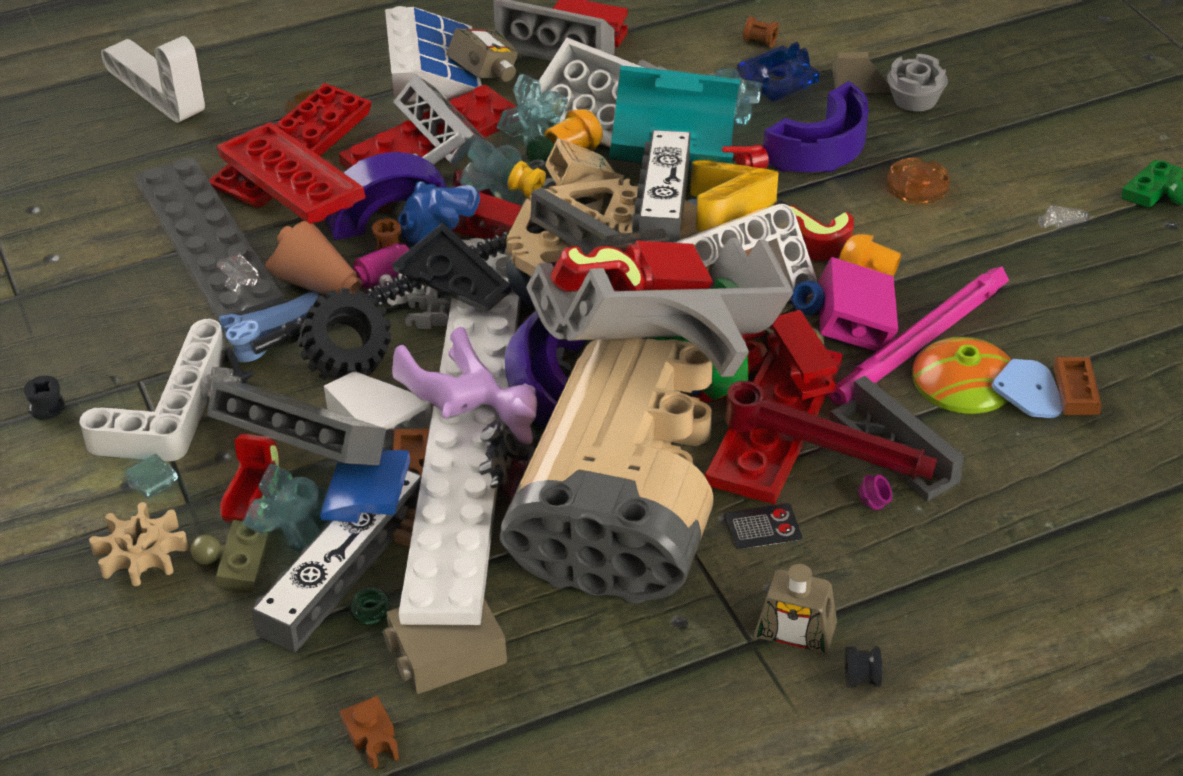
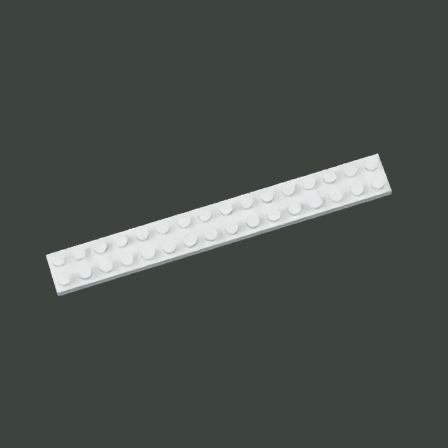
M474 238L462 241L469 247L470 245L477 247L478 242L485 244L486 240ZM506 249L504 254L497 252L495 258L489 256L488 261L485 262L509 283L506 275V265L512 258V254H508ZM512 287V292L487 313L452 297L439 373L451 375L455 378L463 375L455 362L449 357V351L453 346V342L450 340L452 331L458 327H464L476 355L491 372L496 383L501 388H509L505 373V353L511 337L517 331L521 303L520 297L514 292ZM483 404L471 411L457 416H449L448 418H443L442 411L436 406L433 407L399 608L400 625H481L497 488L490 487L492 481L490 473L484 475L479 473L480 464L488 459L485 455L487 444L482 442L480 435L482 430L493 421H500L502 424L500 429L505 430V423L491 405Z

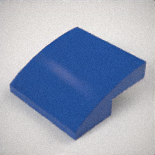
M382 450L379 465L349 464L338 461L320 513L321 520L358 523L361 513L394 515L410 464L409 451Z

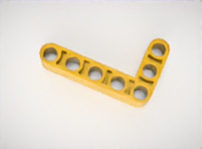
M692 161L690 195L697 196L696 230L703 232L754 211L773 206L777 201L779 173L770 169L717 161Z

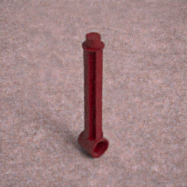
M737 381L728 388L724 420L735 431L747 432L755 429L757 426H761L911 476L914 481L917 476L929 480L932 479L938 459L925 455L924 448L921 451L766 400L762 389L750 381Z

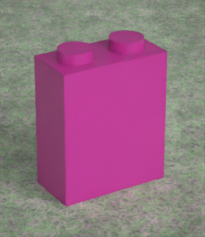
M831 257L818 280V284L822 286L825 292V301L819 310L820 334L877 352L890 343L898 331L894 277Z

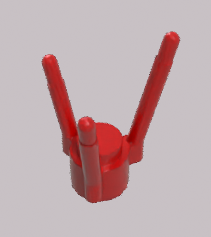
M760 144L753 146H724L721 149L724 153H734L732 161L736 160L737 165L766 169L768 166L769 158L767 151Z

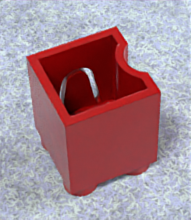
M636 241L634 245H628L625 253L630 255L644 274L646 283L643 291L710 289L713 280L694 244Z

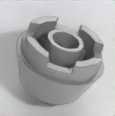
M916 54V59L904 61L902 56L897 58L892 63L891 70L887 75L894 102L899 107L909 111H925L934 107L948 83L946 69L943 70L939 66V60L925 54Z

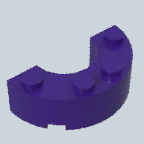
M848 81L828 93L826 120L816 123H802L784 118L764 130L763 147L768 154V164L775 166L779 171L832 172L838 167L851 162L862 152L866 143L869 111L867 107L868 100L864 93L856 85Z
M403 152L374 155L360 160L344 172V174L363 186L366 198L356 202L350 208L341 209L328 215L325 219L334 241L365 234L366 223L372 213L390 202L407 201L408 197L414 193L417 182L434 184L439 188L448 187L439 170L420 156Z
M535 311L517 329L507 345L505 373L509 387L526 383L536 389L537 412L533 423L545 430L568 381V378L559 367L556 348L564 347L577 351L587 340L568 341L567 339H557L545 328L537 311Z

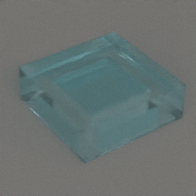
M157 454L150 456L125 471L127 480L147 499L178 482L176 471Z

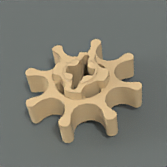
M141 502L137 505L138 514L132 516L131 520L122 521L117 519L113 513L107 514L105 518L109 532L112 534L105 537L92 536L89 539L94 556L108 555L98 561L102 577L108 579L117 570L128 569L132 585L139 586L141 584L140 575L142 572L147 571V568L158 567L166 575L172 574L173 566L171 558L167 553L175 550L187 551L189 549L184 531L169 533L179 527L175 510H168L160 518L150 519L146 503Z

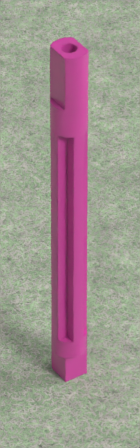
M1003 267L990 269L985 274L978 276L854 368L852 373L835 384V392L828 393L831 401L835 405L848 403L853 398L854 381L866 376L872 382L877 383L995 294L1000 287L1009 281Z

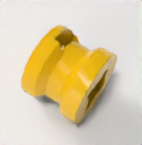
M519 161L510 173L508 189L513 192L519 190L524 193L526 198L530 199L532 191L543 188L546 173L539 168L533 170L527 163Z

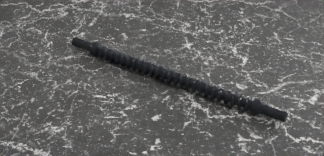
M536 223L530 224L527 228L528 232L534 234L547 231ZM504 231L502 237L495 235L493 241L487 238L485 244L478 242L477 247L470 245V248L484 261H488L489 256L495 258L497 252L500 254L505 253L509 233ZM402 275L400 280L394 277L393 283L385 281L383 287L376 285V290L368 288L367 294H363L362 297L368 300L372 296L377 300L375 306L378 307L379 302L386 304L388 298L394 301L396 295L403 297L405 291L412 293L414 287L420 290L422 283ZM297 318V323L293 321L284 323L280 330L250 342L253 352L257 355L285 342L289 344L297 342L301 335L299 331L304 320Z

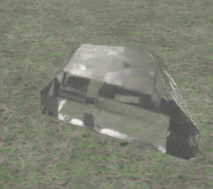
M233 254L222 258L216 265V267L229 276L224 285L230 290L236 291L239 285L258 286L261 281L258 272L240 254Z

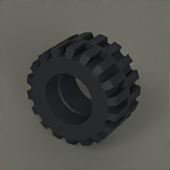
M342 288L338 295L335 290L327 292L325 298L320 296L315 300L314 305L309 308L301 325L298 347H303L300 355L303 361L310 360L308 368L312 372L316 369L321 372L319 377L325 381L328 376L333 377V381L353 371L369 376L370 372H374L389 348L388 344L392 333L388 332L391 327L390 319H383L386 314L383 306L377 308L375 306L377 300L372 296L368 300L362 297L364 294L362 291L357 290L355 294H350L349 288ZM333 324H345L352 327L360 335L363 346L353 350L337 346L329 338L326 327Z

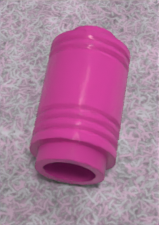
M395 243L355 259L352 269L357 273V278L362 281L361 286L366 290L374 288V286L380 285L379 279L385 274L390 275L392 280L394 277L398 278L399 273L394 271L392 264L410 249L405 244Z

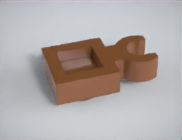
M430 428L394 429L393 450L409 451L410 464L408 470L422 475Z
M378 696L339 711L341 722L356 751L366 747L367 761L373 769L379 767L377 758L379 752L387 751L391 754L394 761L399 759L397 742L391 737L395 735L394 727Z

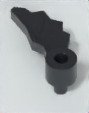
M231 347L224 348L225 354L234 370L230 374L232 382L247 384L246 379L254 376L252 370L243 373Z

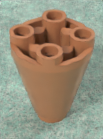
M303 221L293 228L285 226L280 231L277 237L279 245L265 265V269L275 278L324 296L332 290H335L338 295L342 288H349L350 294H355L360 289L362 281L357 278V273L313 223L309 224L307 221Z

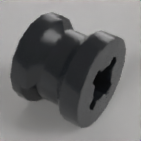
M47 375L38 376L28 381L24 386L25 397L30 402L28 408L31 416L34 418L48 420L58 416L64 410L65 403L60 394V384L56 378Z
M854 646L845 648L844 669L846 686L848 688L857 687L859 683L874 684V687H881L882 658L879 646H873L871 651H858Z

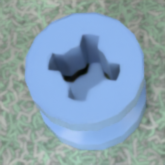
M255 321L237 323L226 332V338L228 343L234 346L233 352L238 362H250L266 353L264 351L256 355L252 350L250 342L259 339L261 333L259 324Z

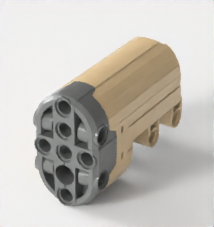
M648 338L593 340L586 346L572 370L502 521L500 542L524 569L557 588L572 586L590 595H615L621 597L626 602L635 604L645 602L646 600L665 598L681 588L690 571L711 513L714 499L711 486L701 471L693 465L692 456L687 451L681 450V447L671 445V443L700 446L707 443L711 438L712 410L710 406L700 401V398L690 397L680 392L692 393V390L698 391L709 387L712 383V362L693 343L675 339L660 341Z

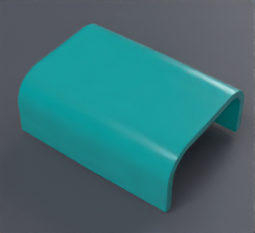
M620 65L609 159L642 163L645 142H651L652 131L658 130L691 132L688 169H691V162L696 160L732 164L733 153H724L721 149L724 146H732L734 115L740 79Z

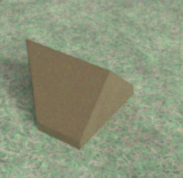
M838 52L832 63L835 89L850 81L863 93H891L889 84L868 58V52Z

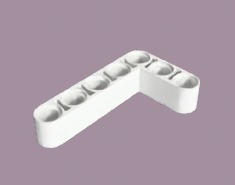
M181 36L155 48L156 58L130 39L101 50L102 61L111 74L173 121L178 123L204 111L205 102L196 53L187 37Z
M778 204L754 211L674 242L694 244L704 265L708 266L715 263L729 238H738L744 251L753 248L758 240H766L792 290L796 285L804 281L810 280L817 283L793 210L786 204Z
M203 319L191 326L155 412L114 408H93L84 412L80 417V426L88 452L97 456L155 461H175L185 456L210 396L213 380L216 381L226 355L220 323L213 319Z

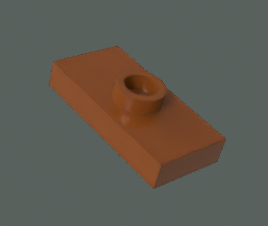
M1055 357L1053 368L1063 414L1100 415L1102 405L1090 357Z

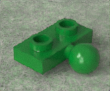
M1154 160L1122 188L1121 199L1150 208L1166 194L1172 203L1183 205V168L1171 165L1167 161Z

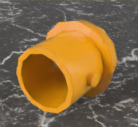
M586 109L571 110L567 112L565 120L545 131V143L550 153L557 138L590 151H595L603 138V129L599 120L591 111Z
M856 234L846 241L839 256L840 260L894 277L902 253L873 242L874 235Z

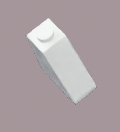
M356 371L324 386L327 410L386 428L382 450L393 449L394 429L430 428L432 419L431 403L419 399L415 394Z

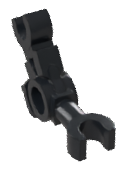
M500 421L489 423L480 435L482 442L487 444L485 455L488 459L480 464L479 473L481 475L491 474V488H497L507 483V472L511 469L512 459H516L517 468L526 470L528 462L531 461L538 446H520L512 431L500 429L502 426Z

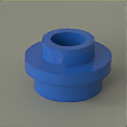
M809 280L799 283L793 289L794 293L791 299L797 311L801 310L803 314L811 315L822 308L825 301V292L820 284ZM813 293L812 300L807 304V296Z

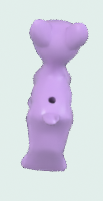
M464 327L456 328L450 335L453 346L449 351V357L463 374L457 378L439 372H427L419 367L406 346L399 345L395 348L392 366L393 378L405 385L419 399L436 406L442 411L443 418L457 416L471 411L480 405L488 404L496 410L500 419L514 433L518 442L524 445L532 443L533 435L530 425L534 421L537 412L536 389L526 383L509 388H501L496 383L491 372L476 355Z

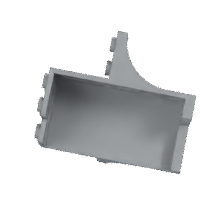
M729 238L709 271V275L713 280L710 289L614 291L604 268L589 270L579 291L564 292L551 279V272L554 268L552 263H538L526 286L541 322L549 333L557 339L574 341L682 336L698 347L709 358L721 377L734 376L749 353L741 334L758 333L768 328L777 319L794 293L766 240H758L747 257L738 238ZM728 278L739 288L714 289L716 279Z

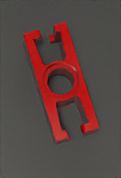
M558 0L552 8L604 19L614 28V46L616 48L620 46L628 34V25L623 24L628 16L627 8L586 0Z
M478 192L480 194V202L474 215L470 217L459 215L457 226L451 230L483 240L487 238L493 240L495 235L502 237L504 231L509 233L522 206Z
M801 310L779 315L773 324L769 326L774 333L767 336V345L800 398L804 400L835 392V382L828 375L836 373L837 364Z

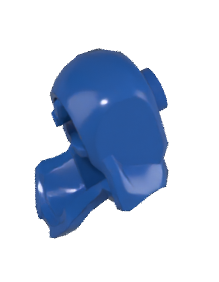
M417 182L414 193L408 197L405 207L398 218V222L401 225L402 238L407 244L414 247L442 223L452 230L459 222V215L467 217L474 215L480 202V194L471 185L439 188L434 184Z

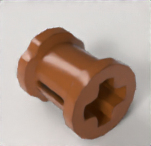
M749 16L744 26L743 40L745 42L754 40L766 43L767 47L772 48L778 37L779 23L773 21L770 24Z
M385 218L373 224L372 233L377 241L375 251L395 243L401 245L399 241L401 225L397 220Z

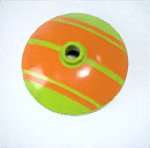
M950 337L936 341L919 352L913 363L912 378L919 393L929 402L940 408L965 414L984 413L998 409L1009 402L995 392L991 384L1012 359L1000 348L987 341L972 337Z

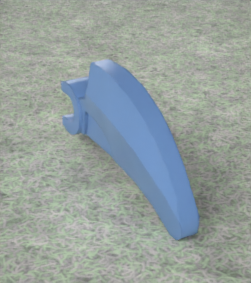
M311 291L294 300L244 315L229 314L220 316L221 329L224 330L226 338L227 330L233 325L243 321H255L259 324L261 331L259 337L261 338L280 330L284 323L289 321L297 323V318L304 320L309 308L319 298V294Z

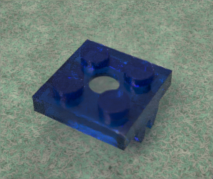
M798 42L792 43L789 48L782 45L737 64V75L771 101L781 99L819 82L820 72L810 65L808 50L806 48L800 49ZM773 74L776 76H786V78L783 80H773L769 76Z

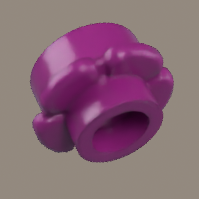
M866 475L863 477V483L858 489L861 502L872 510L883 509L885 504L890 503L892 500V490L889 482L882 475L874 477Z

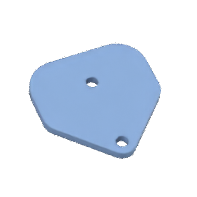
M1012 359L991 384L995 392L1029 416L1055 418L1063 410L1059 391L1051 371L1038 361Z

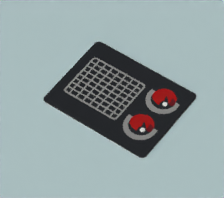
M789 503L727 512L725 514L737 549L802 540L799 526Z

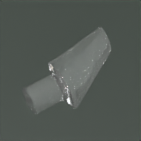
M1050 205L1046 210L1047 213L1038 217V223L1042 228L1052 224L1061 227L1088 221L1090 216L1082 209Z

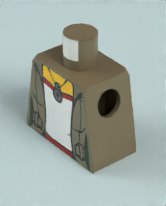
M455 28L446 53L447 56L479 78H500L504 82L514 78L516 74L514 64L518 52L498 30Z
M795 564L788 571L781 569L775 571L754 632V637L828 654L837 626L832 584L828 580L812 577V570L804 564Z

